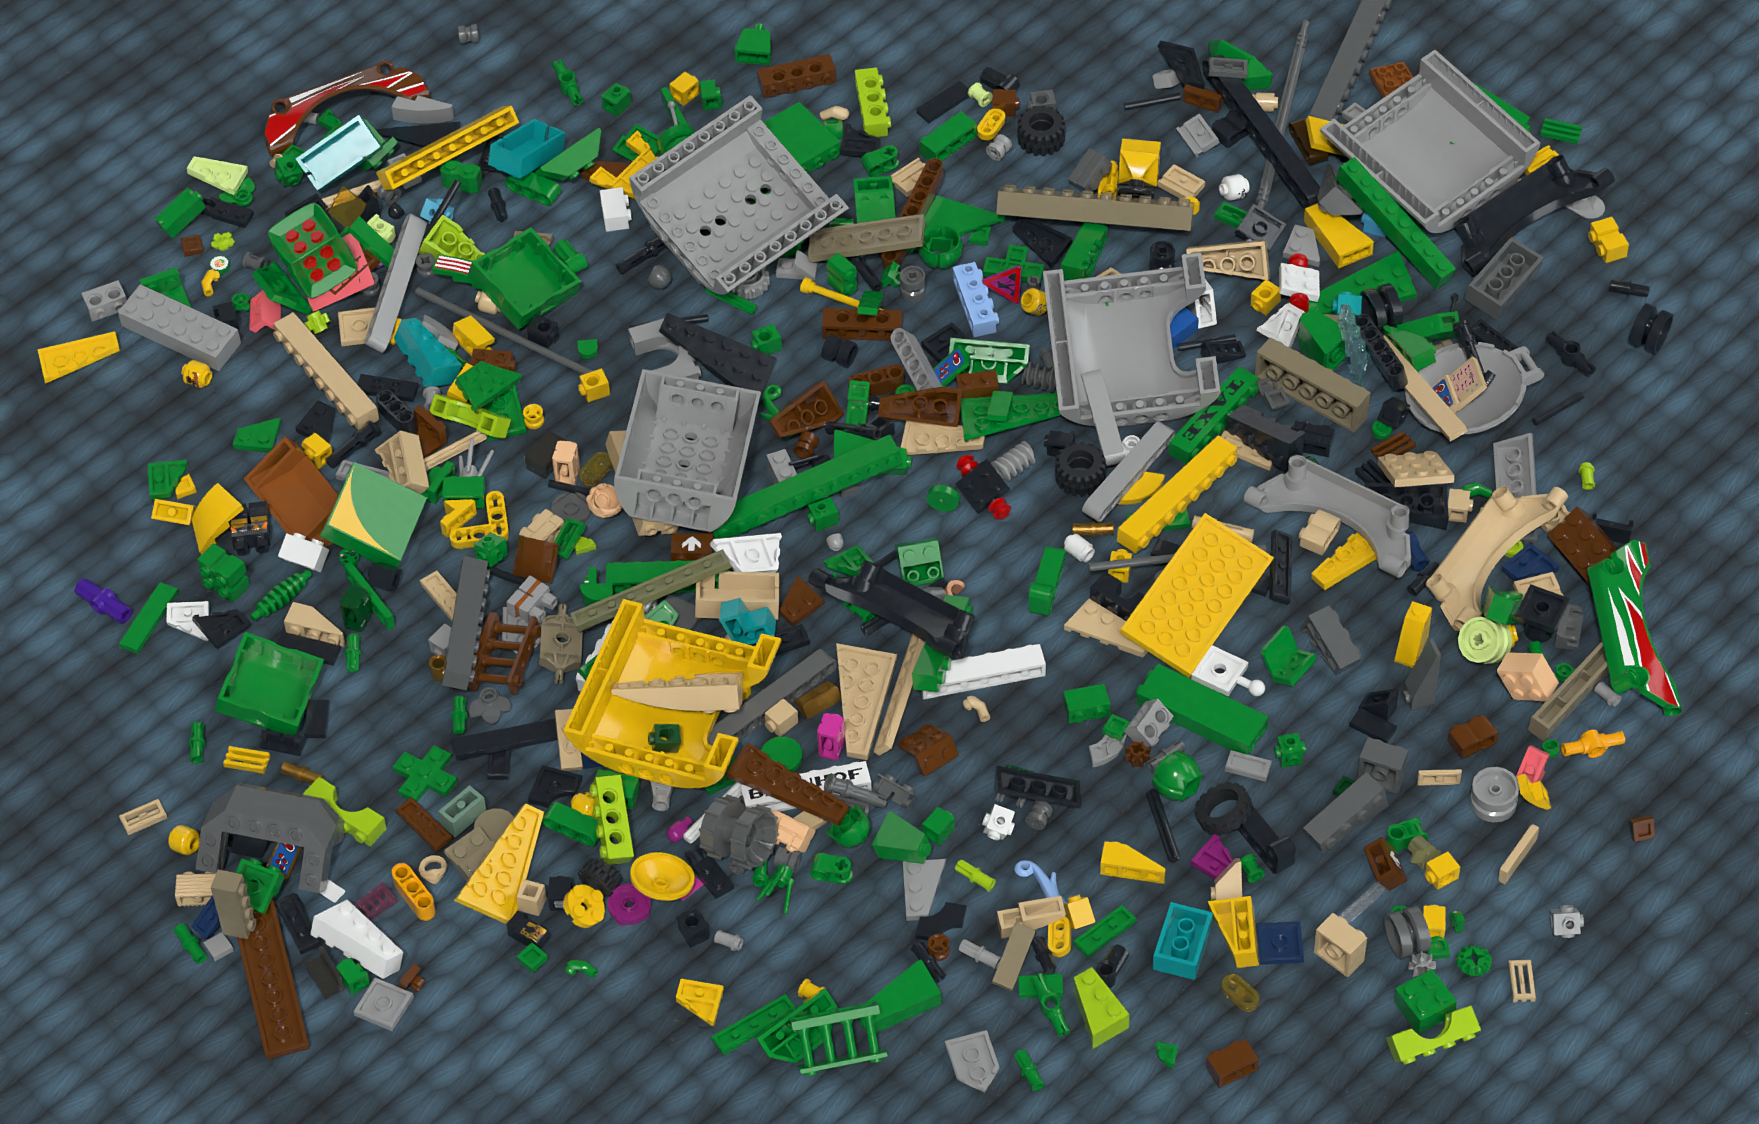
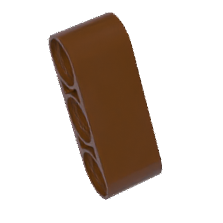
M893 364L854 374L848 379V391L850 380L870 382L869 396L872 397L874 395L878 396L894 392L899 386L904 385V369L900 365Z

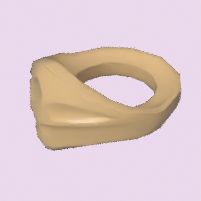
M435 855L424 858L419 866L421 876L432 884H437L447 871V863L444 858ZM431 862L441 864L440 869L425 871V867Z

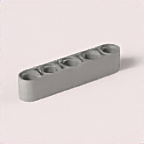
M902 328L895 329L891 334V342L917 391L942 387L916 337Z
M1098 369L1081 374L1082 382L1104 458H1106V467L1119 464L1125 458V453L1102 371Z

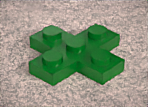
M1009 245L1006 259L986 257L983 277H989L1019 265L1021 266V282H1027L1028 277L1031 278V276L1035 275L1039 277V284H1041L1044 264L1026 262L1028 247Z
M435 745L423 760L404 752L393 766L394 772L408 778L398 790L399 796L407 800L412 797L418 803L426 791L430 789L446 798L458 783L455 776L443 771L452 759L451 753Z

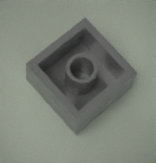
M1367 738L1359 758L1357 780L1367 772L1384 790L1398 794L1406 774L1409 750L1384 743L1378 739Z

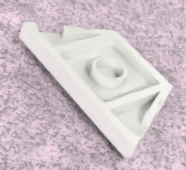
M781 533L713 539L710 545L716 552L724 550L734 572L776 573L779 566V541L782 535Z

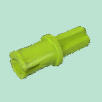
M964 860L957 862L955 870L970 879L971 883L975 882L988 892L993 889L996 880L981 872V868H975Z

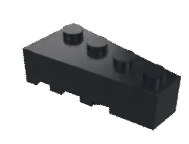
M1244 404L1227 415L1225 430L1231 435L1238 436L1246 446L1257 450L1260 456L1268 461L1270 460L1274 466L1282 471H1288L1289 459L1292 456H1302L1306 432L1301 430L1298 432L1294 431L1293 426L1288 424L1283 426L1277 423V419L1273 417L1268 419L1264 417L1262 412Z
M1392 483L1364 484V487L1409 508V523L1447 530L1449 520L1447 483L1394 487Z

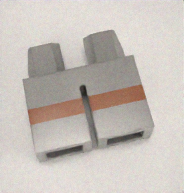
M529 576L519 587V590L517 589L507 601L508 614L513 617L518 615L528 624L531 616H535L537 622L541 624L542 619L546 617V611L543 610V607L554 609L557 605V597L550 593L549 586L532 576Z

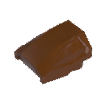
M518 535L513 574L524 578L532 576L539 581L552 584L557 566L559 543Z

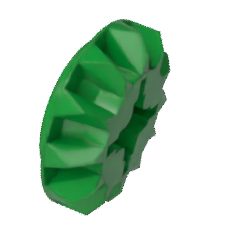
M1470 944L1468 947H1462L1461 951L1457 954L1456 962L1463 973L1470 976H1480L1490 969L1492 956L1488 953V949H1483L1480 945L1472 946ZM1472 954L1478 959L1477 965H1475L1473 960H1470Z

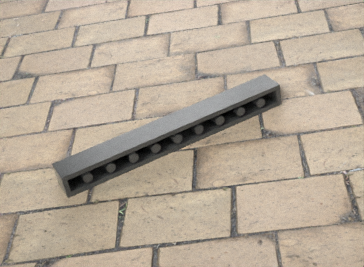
M1392 0L1361 1L1309 116L1328 121L1334 118L1337 121L1339 120L1338 115L1344 111V102L1349 100L1350 89L1355 87L1357 81L1356 75L1362 71V62L1368 58V49L1373 47L1374 36L1379 34L1380 23L1384 22L1386 9H1390Z

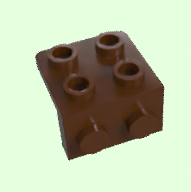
M418 405L413 409L418 426V431L415 435H419L424 459L447 443V429L444 423L437 421L428 409L425 410Z
M932 724L923 725L917 732L905 736L897 744L899 749L914 757L919 772L923 776L928 775L959 756L951 734Z

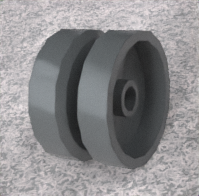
M1418 906L1406 907L1402 910V914L1396 910L1384 915L1386 936L1393 953L1399 960L1411 957L1413 951L1419 954L1421 951L1424 953L1431 949L1429 929Z

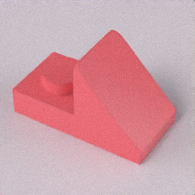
M1529 746L1516 778L1519 775L1526 774L1531 783L1541 781L1546 772L1544 767L1550 754Z

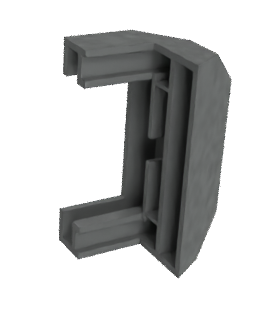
M239 783L212 803L201 827L196 870L217 873L218 869L223 870L229 833L304 847L299 889L320 893L327 889L332 847L345 840L344 821L323 798Z

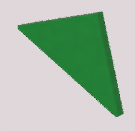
M937 195L925 215V229L935 224H941L943 228L949 225L957 230L960 237L964 236L965 233L974 230L977 232L983 227H990L992 224L1005 222V216ZM918 247L908 248V252L912 253L914 252V250L918 249Z

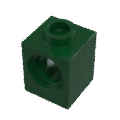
M654 724L652 731L648 733V744L652 745V751L677 753L681 745L679 724Z

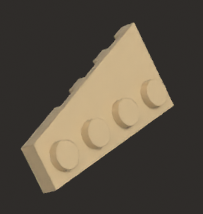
M1088 599L1064 624V630L1071 632L1073 630L1080 633V636L1089 638V636L1106 645L1113 644L1125 652L1144 657L1148 653L1147 650L1119 633L1126 622L1125 620L1091 599Z

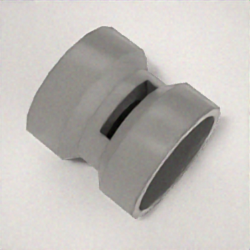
M999 134L995 137L993 143L987 146L986 152L991 159L1000 161L1005 156V153L1012 148V143L1009 138Z

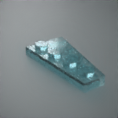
M1349 304L1341 305L1338 324L1342 341H1346V357H1350V374H1355L1353 383L1362 387L1367 364L1370 363V353L1366 351L1365 340L1360 335V327L1355 322V314L1352 313Z

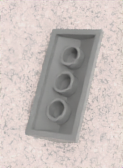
M1528 433L1493 443L1496 489L1501 486H1507L1515 498L1537 495L1533 434Z

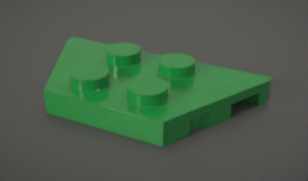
M273 261L270 266L265 265L254 271L252 276L257 281V285L267 294L268 299L310 315L313 308L277 262Z
M480 361L456 378L455 384L462 391L465 400H470L472 411L476 412L519 383L522 375Z

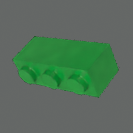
M962 111L920 140V154L927 160L937 158L944 161L977 137V123Z

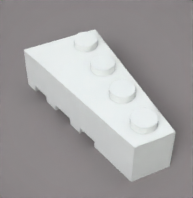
M348 900L314 916L310 935L315 938L321 937L326 940L325 944L332 948L336 946L344 951L343 955L348 958L357 959L360 961L361 966L382 979L400 970L403 951Z

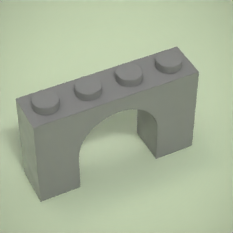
M664 318L628 329L629 341L635 355L657 349H666L678 356L672 364L651 371L699 380L701 371L699 366L694 364L695 358L688 355V351L682 346L675 345L659 332Z

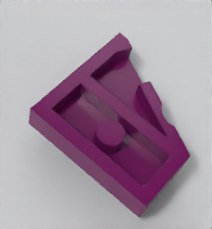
M1214 834L1191 860V865L1215 880L1233 860L1227 848H1224L1220 836Z

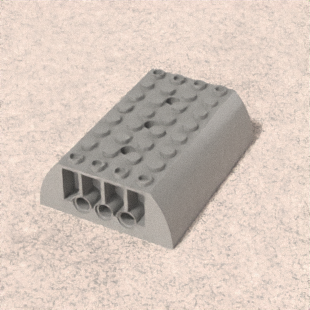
M642 369L614 477L615 492L626 513L630 517L708 532L720 527L730 517L736 504L761 392Z

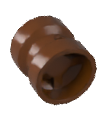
M808 431L802 432L798 438L799 442L793 448V452L801 459L812 456L814 448L819 443L818 437Z

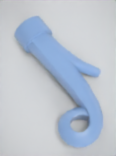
M1022 860L1015 865L1014 870L1021 877H1028L1032 873L1034 874L1045 898L1060 896L1055 872H1052L1049 879L1044 871L1031 861Z

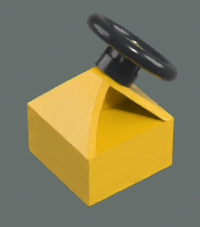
M1122 139L1118 184H1129V187L1118 188L1116 193L1119 196L1120 194H1132V198H1140V195L1151 196V199L1154 198L1155 193L1145 189L1144 186L1157 187L1161 142Z

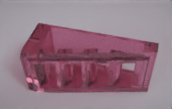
M381 882L354 906L358 910L362 908L366 912L364 916L372 920L399 901L387 886ZM385 894L387 898L383 900L381 896ZM377 899L380 903L376 905L373 901ZM370 904L373 909L370 911L366 905Z

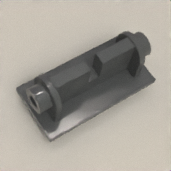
M879 773L877 774L881 780L880 782L876 781L873 785L876 793L885 795L888 799L892 793H895L891 800L903 808L911 807L913 803L912 797L918 800V797L913 793L915 790L906 784L900 786L896 783L897 779L889 774H886L885 777Z

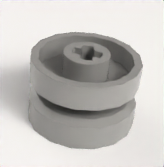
M1488 767L1479 771L1474 777L1470 796L1471 809L1475 815L1488 822H1502L1509 819L1515 813L1518 802L1519 784L1517 778L1507 769L1500 767Z

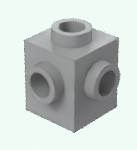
M1562 905L1560 909H1550L1551 932L1554 936L1561 935L1563 938H1572L1575 934H1581L1580 927H1584L1583 914H1580L1577 908H1574L1572 905Z

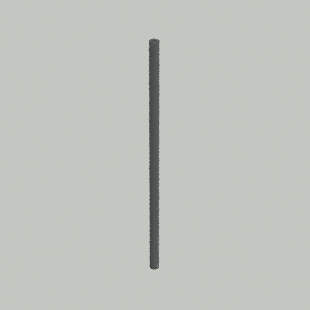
M420 287L415 291L416 295L464 318L471 315L483 327L582 375L593 372L570 359Z

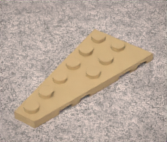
M836 643L847 757L868 760L897 662V654Z

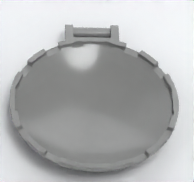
M1478 342V345H1475L1484 372L1486 373L1487 370H1490L1496 376L1486 390L1459 412H1456L1455 415L1467 427L1468 432L1464 434L1485 431L1505 421L1520 406L1525 396L1526 386L1544 377L1543 371L1536 366L1526 346L1508 352L1505 349L1503 351L1497 349L1494 345ZM1456 343L1436 350V353H1434L1436 362L1417 372L1432 387L1445 375H1451L1467 361L1463 347ZM1523 360L1530 371L1526 372L1519 361ZM1405 391L1406 402L1411 405L1409 410L1413 416L1424 426L1442 432Z

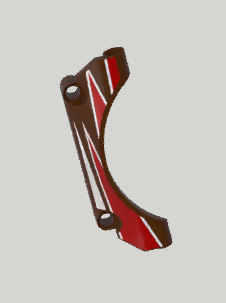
M383 60L379 64L285 98H278L271 105V114L268 116L264 131L267 150L271 157L285 152L293 144L298 128L312 110L337 95L352 91L368 90L415 101L417 96L430 99L428 88L420 75L404 67L395 69L390 61ZM386 67L389 69L390 73L383 74L381 73L380 68ZM281 105L284 107V111L277 112L274 107Z

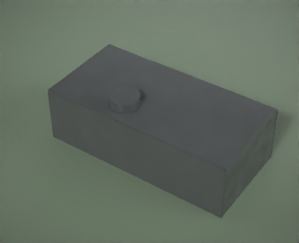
M1511 237L1468 285L1464 299L1497 320L1540 271L1544 257Z

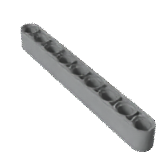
M411 213L407 215L403 222L364 341L365 345L381 353L384 352L390 341L427 226L426 221Z

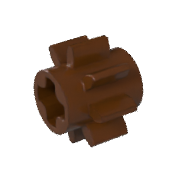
M1132 741L1130 747H1125V762L1130 761L1131 767L1142 768L1144 763L1150 760V747H1145L1143 741Z

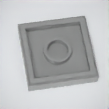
M374 978L353 1011L354 1016L393 1031L414 998V995L407 990Z

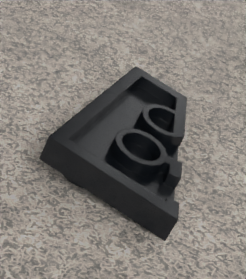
M1160 40L1158 48L1183 85L1186 86L1188 84L1203 89L1205 84L1194 48Z

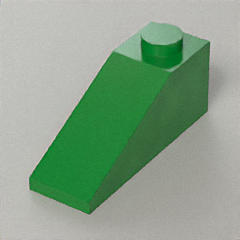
M1388 325L1383 326L1384 335L1416 371L1436 362L1434 354L1436 349L1432 342H1428L1423 336Z

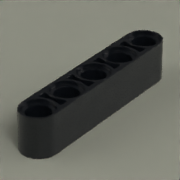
M1366 314L1356 316L1353 320V325L1358 339L1391 387L1394 389L1404 388L1408 384V379L1403 364L1371 318Z

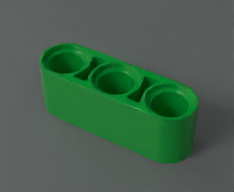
M533 172L521 178H515L510 174L504 182L505 186L512 192L545 206H550L562 191L556 182L542 176H537Z
M553 802L542 818V823L547 828L587 846H595L600 839L597 838L596 834L597 819L582 814L559 802Z

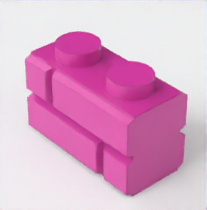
M825 713L822 717L821 724L817 730L818 754L820 757L834 761L840 758L841 750H843L845 745L844 718L838 714Z

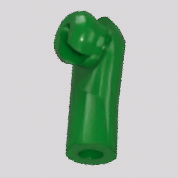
M1472 482L1461 487L1462 490L1470 491V497L1481 495L1488 499L1492 494V489L1478 482Z
M569 960L566 963L565 972L569 975H575L578 970L593 979L598 974V969L585 960Z

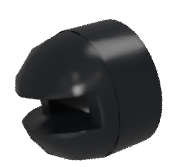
M396 202L388 208V215L393 219H399L405 214L404 210Z

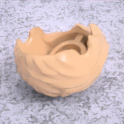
M602 483L590 489V494L586 497V501L594 515L601 518H609L621 511L622 506L617 498L614 486Z

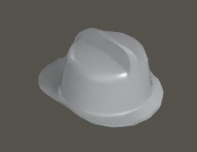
M1595 195L1565 205L1566 208L1588 219L1599 218L1605 211L1603 201Z

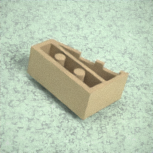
M399 431L375 449L376 453L380 454L383 459V466L388 468L390 472L389 477L392 481L419 494L429 488L419 435Z

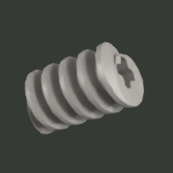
M1022 441L991 464L1002 479L1009 482L1011 476L1016 477L1017 472L1022 473L1023 468L1028 469L1029 464L1034 465L1035 458L1030 445Z

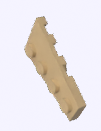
M906 420L901 448L907 449V455L983 449L985 436L964 441L962 426L952 427Z

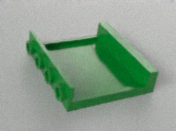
M800 102L763 122L807 174L840 155V141Z

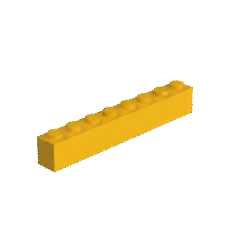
M512 105L502 106L381 169L376 174L384 190L395 189L518 124V118Z
M1218 435L1118 527L1117 542L1134 553H1137L1142 548H1146L1150 540L1154 536L1157 537L1167 524L1170 525L1179 512L1183 513L1192 501H1196L1204 490L1210 488L1214 480L1222 477L1225 470L1236 463L1238 447Z

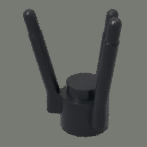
M821 452L814 456L791 461L788 465H793L794 469L811 464L813 468L831 459L826 452Z

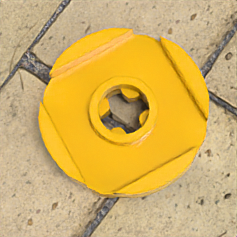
M576 885L565 895L563 902L564 910L567 915L570 914L574 919L572 922L582 928H590L603 920L605 906L601 891L594 890L587 885ZM581 903H584L587 906L586 910L585 907L581 905Z

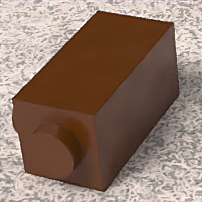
M473 349L470 365L474 366L481 361L510 371H516L517 362L513 360L512 351Z

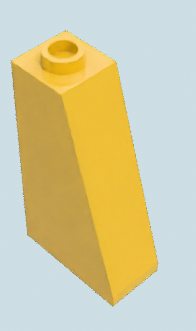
M1319 203L1305 208V224L1308 228L1314 229L1316 239L1338 269L1373 255V240L1343 217L1332 215L1330 212L1325 213L1318 206Z

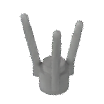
M471 438L465 468L463 457L459 456V477L482 476L494 451L490 450L478 472L477 468L471 465L474 439Z

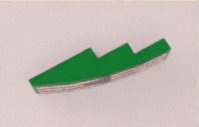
M438 254L432 267L433 274L452 276L453 281L471 283L473 289H480L468 276L473 261Z

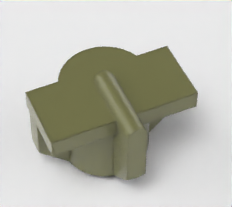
M1422 836L1414 837L1407 848L1412 853L1410 862L1415 863L1423 870L1427 862L1441 855V851L1437 850Z

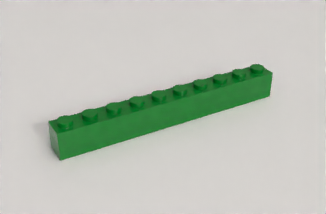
M889 434L736 501L730 517L720 527L711 531V534H713L714 539L732 538L902 464L899 449Z

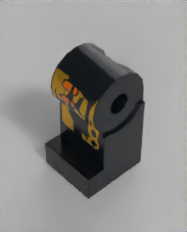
M517 911L506 924L508 936L525 946L533 943L541 949L550 938L545 928L525 918V914Z

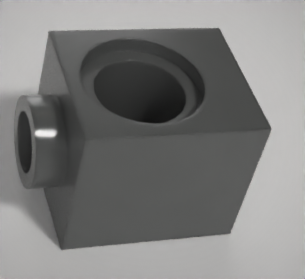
M1053 89L1030 92V100L1027 101V107L1032 109L1033 106L1041 107V105H1044L1047 108L1050 106L1053 107V110H1056Z

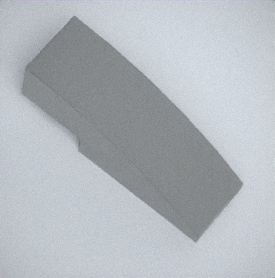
M397 96L391 106L393 120L440 123L454 119L452 104L417 96L415 101Z

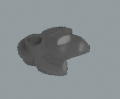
M484 688L479 694V698L471 703L469 715L471 718L482 716L487 724L494 725L499 721L501 712L511 710L510 701L506 697L499 696V693L494 688Z

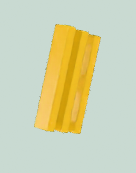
M229 746V752L226 753V760L223 762L224 767L265 774L270 760L269 752Z

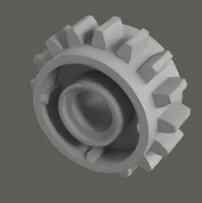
M764 267L731 290V292L745 299H752L763 295L764 290L767 291L768 285H770L769 271H766Z

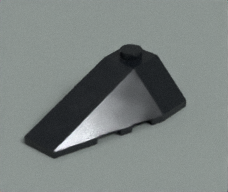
M460 121L376 129V131L381 135L427 146L460 129Z

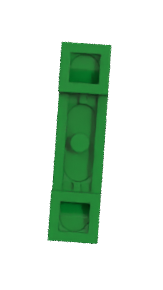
M850 380L845 423L852 425L866 424L870 382Z

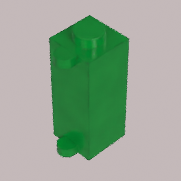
M186 188L154 220L173 239L206 208L202 202L203 197L196 190L193 192L191 189Z

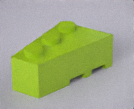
M1092 967L1074 977L1073 991L1085 1022L1086 1031H1088L1092 1049L1129 1028L1130 1014Z

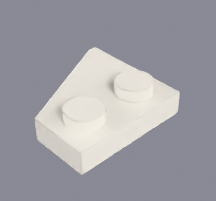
M1290 303L1285 304L1268 321L1259 326L1256 331L1276 341H1280L1290 348L1300 326L1299 319L1305 312Z
M209 602L167 603L166 622L173 628L208 641L207 637L192 621V617L198 614L199 617L209 616Z

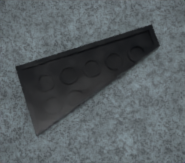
M669 313L666 314L659 330L661 334L675 345L682 346L687 350L688 355L692 358L696 357L700 360L702 366L725 384L729 383L734 387L760 391L762 393L777 359Z

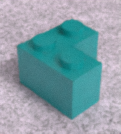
M741 598L721 603L719 621L732 641L750 645L758 642L761 633L770 636L775 635L776 619L768 607L748 611Z

